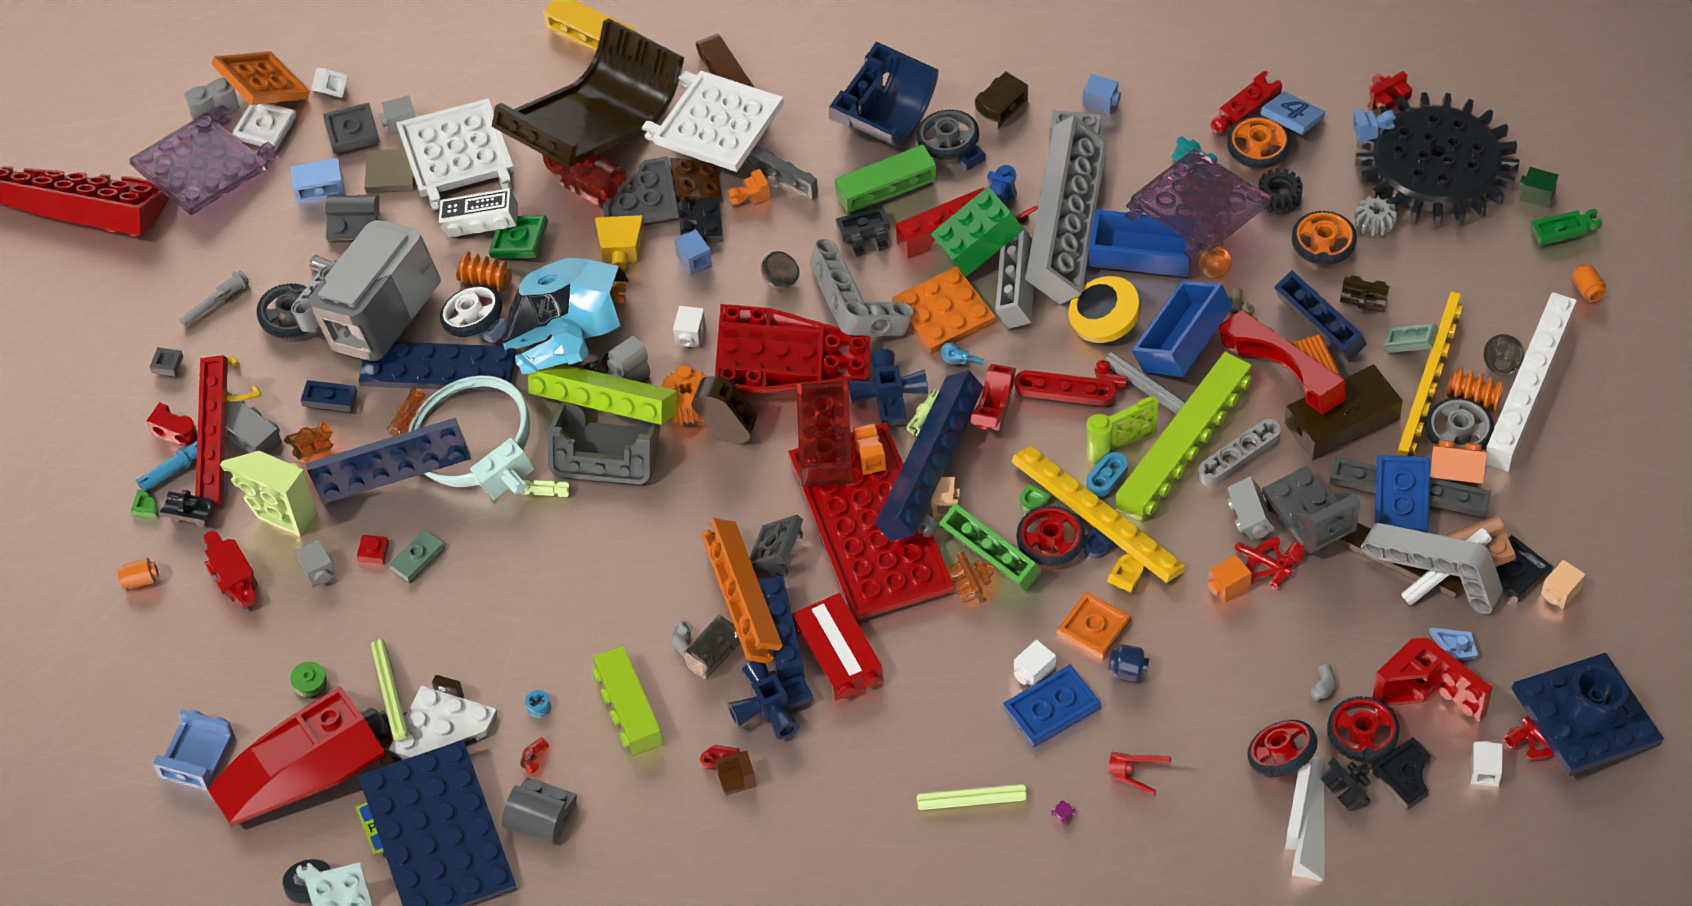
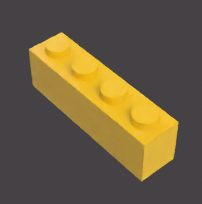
M553 0L543 11L547 28L595 51L599 44L603 21L606 19H611L636 32V29L630 25H625L613 17L606 16L576 0Z

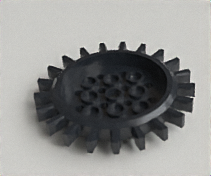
M1422 92L1420 106L1411 108L1404 96L1399 97L1398 109L1400 113L1395 115L1396 119L1393 120L1394 128L1384 129L1378 127V138L1361 143L1357 140L1356 148L1373 151V153H1356L1355 166H1372V169L1360 172V183L1365 184L1377 180L1379 185L1372 188L1371 198L1376 199L1378 195L1381 198L1388 193L1393 197L1390 204H1395L1396 211L1402 204L1412 207L1410 212L1411 222L1415 223L1418 220L1422 210L1433 212L1434 225L1440 226L1443 212L1453 211L1457 222L1464 224L1465 208L1470 206L1481 218L1486 216L1487 205L1482 201L1485 197L1499 206L1503 203L1504 193L1496 189L1495 185L1509 190L1513 189L1516 177L1501 173L1500 171L1518 172L1520 159L1502 158L1504 155L1516 154L1517 141L1499 143V139L1507 136L1508 125L1503 124L1490 129L1488 124L1492 121L1494 111L1489 109L1479 118L1471 114L1474 100L1469 98L1464 103L1463 108L1458 109L1451 107V93H1445L1441 105H1430L1427 92ZM1382 105L1379 109V115L1389 109ZM1440 151L1444 155L1437 157L1432 155L1431 152Z

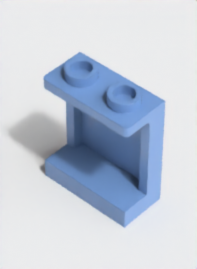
M181 710L179 713L181 724L165 756L157 755L153 765L160 778L207 790L211 786L235 735L230 723L224 718H211L204 716L196 710H191L190 712Z

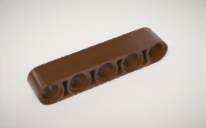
M718 33L696 42L697 52L711 74L755 88Z

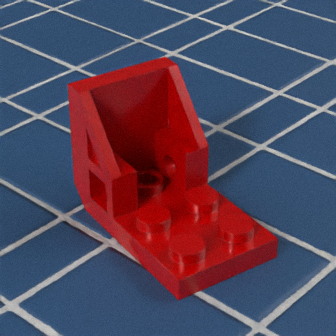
M1412 638L1376 672L1372 699L1380 700V702H1384L1388 706L1423 703L1437 689L1445 699L1457 704L1467 716L1473 717L1480 722L1487 714L1493 687L1429 638ZM1422 678L1426 683L1420 684L1416 679Z

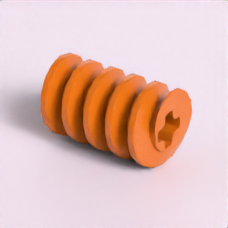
M466 251L463 258L459 261L456 279L457 281L462 280L464 283L471 282L475 286H488L504 293L510 285L512 270L507 269L506 261H502L500 266H498V260L494 258L489 264V257L484 256L480 262L479 254L476 253L471 259V253Z
M1460 367L1457 372L1453 373L1450 379L1446 396H1449L1454 390V398H1460L1462 394H1464V399L1467 398V400L1474 397L1475 403L1480 404L1484 401L1486 410L1494 404V412H1496L1504 391L1503 381L1500 380L1494 386L1493 377H1490L1485 383L1483 382L1482 373L1474 379L1473 370H1470L1465 376L1463 367Z

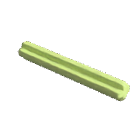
M1024 784L919 793L917 795V806L920 810L1023 801L1027 798V791Z

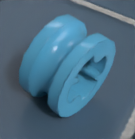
M534 690L526 696L525 705L530 715L542 717L550 711L551 703L546 692ZM540 700H542V702H543L542 705H541V704H537V705L534 707L533 702L538 703V702H540Z

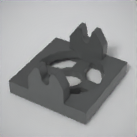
M793 515L762 525L750 555L754 572L763 570L771 577L781 575L787 577L789 570L784 563L788 561L796 538L801 540L803 536L801 530L803 519L799 515ZM774 538H776L774 543L771 546H769L770 542ZM781 544L778 553L772 555L773 551Z

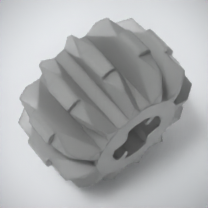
M1368 195L1366 201L1360 200L1354 213L1356 228H1362L1363 234L1371 233L1372 238L1377 233L1383 237L1385 232H1391L1397 221L1395 204H1390L1389 198L1381 200L1379 195L1376 199Z

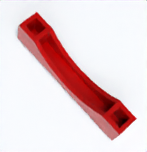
M1241 310L1220 324L1219 331L1222 345L1239 356L1264 358L1287 368L1302 384L1306 404L1322 415L1346 400V384L1340 375L1334 374L1323 363L1315 361L1305 351L1299 350L1288 339H1283L1272 328H1267L1254 316H1250Z

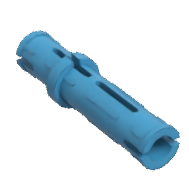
M197 441L183 450L178 449L174 456L140 478H137L136 482L142 488V491L147 492L182 468L192 466L191 463L197 458Z

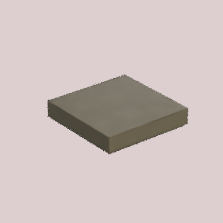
M405 149L367 151L366 193L414 190L415 179Z

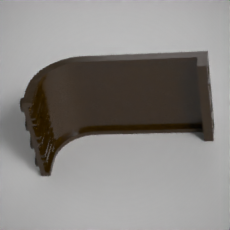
M606 19L603 21L595 56L578 80L515 109L503 103L495 105L491 127L569 168L646 132L642 130V126L646 121L656 123L665 113L674 97L680 80L678 77L682 71L684 57L611 19Z

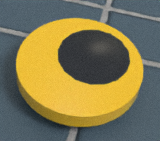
M1106 276L1094 279L1083 286L1082 294L1071 300L1068 315L1072 327L1081 338L1089 342L1106 343L1124 336L1134 327L1140 317L1142 304L1135 287L1129 281L1120 277Z

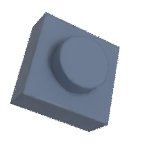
M499 317L492 326L479 333V337L492 343L500 340L505 335L507 320Z

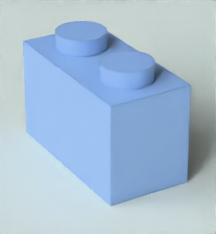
M338 158L290 166L297 204L325 199L329 195H345L343 176Z

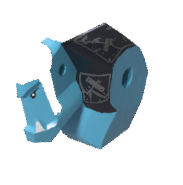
M564 258L525 276L517 289L510 307L505 335L502 340L505 354L508 348L529 347L534 343L544 341L550 334L552 337L550 340L515 356L516 364L520 367L522 374L534 373L537 370L563 363H568L569 365L582 361L589 354L585 338L603 335L620 327L609 292L613 281L629 282L623 270L619 266L590 259Z

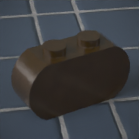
M707 376L700 380L691 403L692 408L716 438L733 444L747 442L750 439L758 417L753 407L730 380L718 376Z

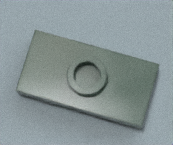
M1435 323L1390 328L1383 348L1387 353L1432 349L1439 329Z
M424 529L389 564L390 570L407 582H410L445 548L444 543Z

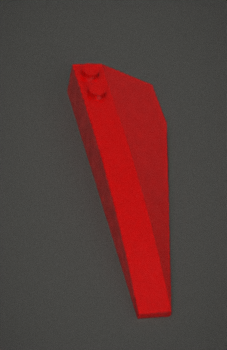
M2 166V169H0L1 204L58 220L104 228L108 232H125L129 236H141L153 226L174 190V184L131 176H122L121 181L111 180V175L106 174L88 178L87 173L82 172L71 173L65 176L64 171L24 168L23 172H15L13 167Z

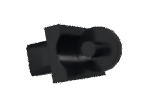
M182 490L181 493L169 491L160 514L161 517L171 518L174 522L189 521L194 522L196 526L205 527L210 518L214 502L213 499L193 496L188 490Z
M1335 758L1328 762L1331 768L1322 776L1321 780L1331 792L1342 783L1348 787L1346 791L1337 797L1348 811L1360 803L1364 807L1367 806L1371 801L1357 783L1361 782L1364 787L1370 785L1371 781L1367 777L1370 772L1369 766L1367 764L1357 766L1352 761L1347 765L1351 771L1349 775Z

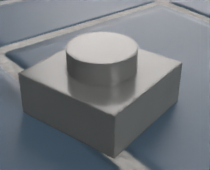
M157 347L150 365L151 372L176 376L183 359L182 351Z

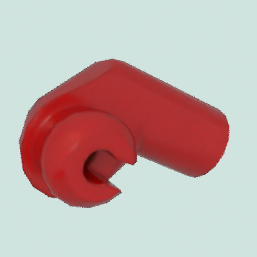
M713 745L701 754L700 763L704 768H712L716 766V759L739 753L740 749Z

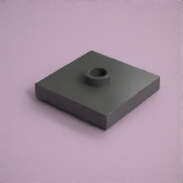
M369 102L323 114L333 154L380 142Z

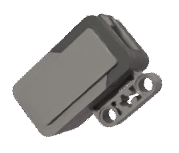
M376 220L368 223L336 264H328L317 273L293 303L291 311L302 331L310 332L320 326L332 351L368 361H377L383 358L438 287L441 278L419 230Z

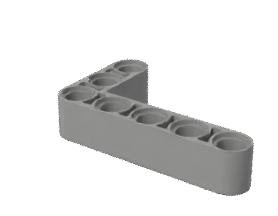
M1376 523L1361 545L1363 552L1374 559L1460 576L1469 604L1474 610L1482 614L1491 613L1503 592L1491 553L1485 546L1479 543Z

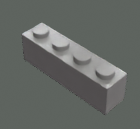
M1025 228L1000 249L995 312L1008 329L1029 324L1032 319L1034 286L1025 280L1032 238Z

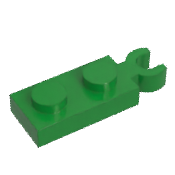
M1590 209L1584 215H1581L1579 210L1531 221L1530 228L1539 246L1587 235L1588 229L1598 230L1602 226V219L1592 220L1597 216V209Z

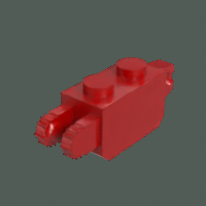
M214 530L207 531L203 539L207 547L204 552L208 561L204 562L210 576L216 575L218 578L215 583L222 595L227 593L231 602L236 600L243 609L257 603L254 590H256L258 583L253 575L252 567L238 544L232 539L223 541Z

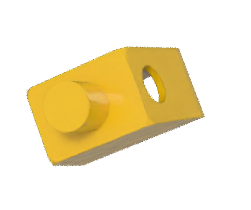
M642 215L595 218L603 262L612 263V265L619 266L622 270L626 269L627 262H636L639 259L644 237Z

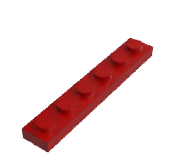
M224 355L200 358L195 496L213 499V506L223 505L224 470L220 464L225 460L228 358Z

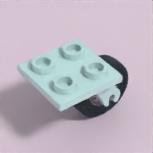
M308 859L291 866L283 876L285 894L293 902L302 904L312 903L313 906H372L360 862L331 869L322 860Z

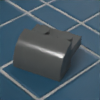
M329 195L325 204V214L327 215L326 240L328 242L354 241L368 223L379 220V195Z
M527 777L521 786L515 785L504 808L502 827L553 843L564 828V819L575 805L577 794Z

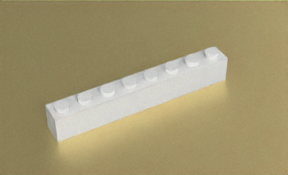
M1554 292L1551 293L1488 442L1485 465L1509 472L1573 318L1576 299Z

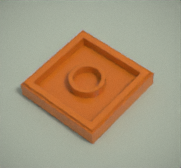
M1085 592L1058 627L1057 635L1103 659L1131 622V616L1094 595Z

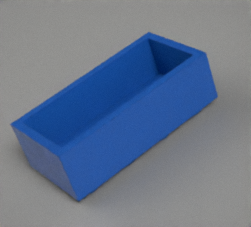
M1095 209L1089 245V267L1188 277L1195 219Z
M1181 280L1131 350L1143 372L1185 376L1233 307L1222 284Z

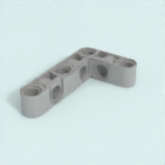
M819 239L815 244L810 266L840 330L845 334L853 336L905 335L914 313L913 308L903 302H864L836 244L827 239Z

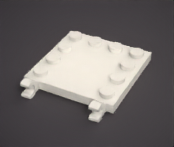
M683 70L678 79L683 80L680 86L686 92L661 126L651 121L645 122L642 126V130L647 131L644 138L653 141L655 145L737 172L784 105L783 97L704 71L694 75Z
M489 98L396 122L420 196L428 195L432 211L440 209L439 192L491 178H499L502 190L509 188L512 190L509 174L514 173V167L501 132L491 127L494 112Z

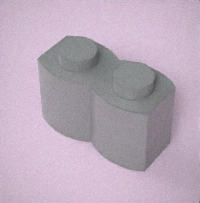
M225 78L216 79L207 86L192 88L184 94L195 124L207 123L217 116L231 114L240 108L235 89Z
M634 335L608 352L609 360L607 363L611 369L612 376L638 382L650 376L646 348Z

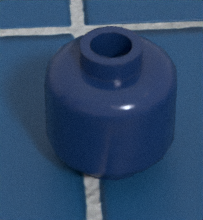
M1120 644L1116 650H1111L1108 670L1112 671L1113 677L1116 679L1137 682L1141 677V673L1147 674L1149 658L1144 657V650L1141 647Z

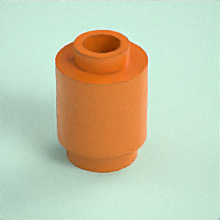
M1585 264L1575 268L1571 280L1583 298L1588 299L1589 302H1596L1603 298L1607 292L1605 289L1606 284L1592 265Z
M148 557L123 564L122 568L117 569L118 578L123 589L129 587L131 590L155 583V577L159 576L155 561L151 562Z

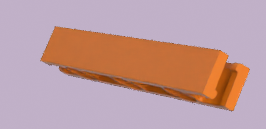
M713 518L710 525L713 526L714 532L706 529L701 537L746 659L770 664L774 657L772 653H769V649L779 651L783 645L737 524L734 521Z

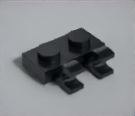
M719 198L696 199L695 205L689 202L678 203L679 220L681 221L680 236L696 229L705 243L723 242ZM696 219L697 224L687 220Z
M883 206L836 218V226L843 243L851 241L855 256L865 254L862 237L873 234L879 250L889 248L886 241L888 239L886 231L890 230V223Z

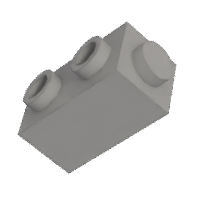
M1251 476L1227 487L1230 494L1227 501L1231 510L1236 512L1238 516L1235 519V523L1241 534L1245 533L1252 541L1263 538L1269 532L1275 530L1261 489Z

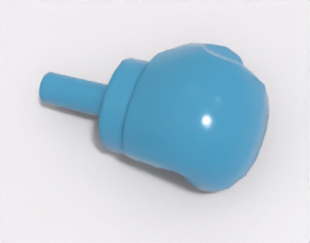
M945 343L941 348L942 359L949 364L966 365V362L969 361L983 365L984 359L969 355V351L961 349L956 343Z

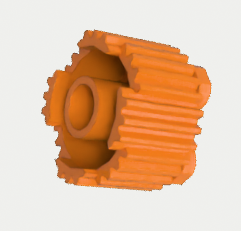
M688 365L679 366L675 373L671 372L670 376H666V380L664 379L661 387L677 390V414L669 419L672 423L676 422V425L683 424L684 422L686 424H689V422L693 424L694 421L704 422L692 408L691 403L700 380L707 377V375H703V372H699L698 369L694 371Z

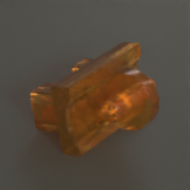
M325 422L318 423L315 428H301L299 432L287 435L284 441L294 448L292 451L293 456L299 461L305 462L310 460L315 454L331 450L333 443L329 438L333 431Z
M965 552L957 554L959 561L947 567L954 583L965 578L969 580V582L957 587L963 603L977 598L980 604L986 602L987 598L979 582L983 581L984 585H989L992 582L990 577L995 572L992 564H983L982 560H977L974 563L976 568L972 569Z

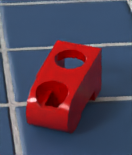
M161 402L157 404L146 420L150 433L157 437L185 446L197 440V430L192 418L185 415L177 416L172 414L168 405Z

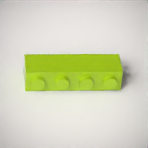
M622 645L593 656L595 667L591 668L595 682H601L603 686L600 692L605 705L610 703L613 709L609 713L614 726L619 725L622 730L619 733V737L623 747H629L632 756L663 745L661 730L624 646Z

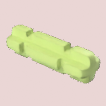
M522 479L527 484L524 494L530 495L531 492H534V495L555 496V494H558V496L567 497L570 493V484L566 481H558L557 484L555 481L534 480V482H531V479Z

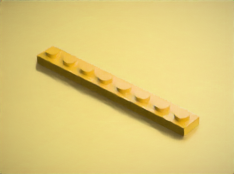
M1450 292L1438 328L1439 330L1398 448L1397 456H1415L1418 443L1414 442L1415 437L1420 438L1422 435L1424 423L1421 422V419L1428 416L1431 403L1427 401L1429 397L1434 398L1438 384L1434 380L1435 377H1441L1444 367L1441 359L1448 356L1451 343H1447L1448 338H1454L1457 327L1454 320L1461 317L1463 305L1459 304L1460 293Z
M1030 445L1014 454L1012 459L1014 465L1164 582L1168 583L1183 573L1186 566L1184 563Z

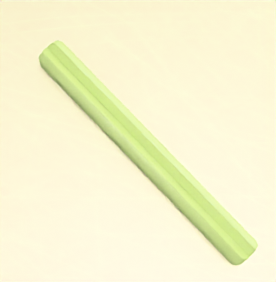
M379 639L371 643V649L394 740L400 741L407 738L408 732L385 641Z

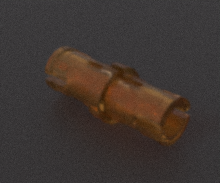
M412 388L403 404L397 407V414L387 427L391 435L403 434L408 423L413 420L416 410L425 398V394L421 390Z

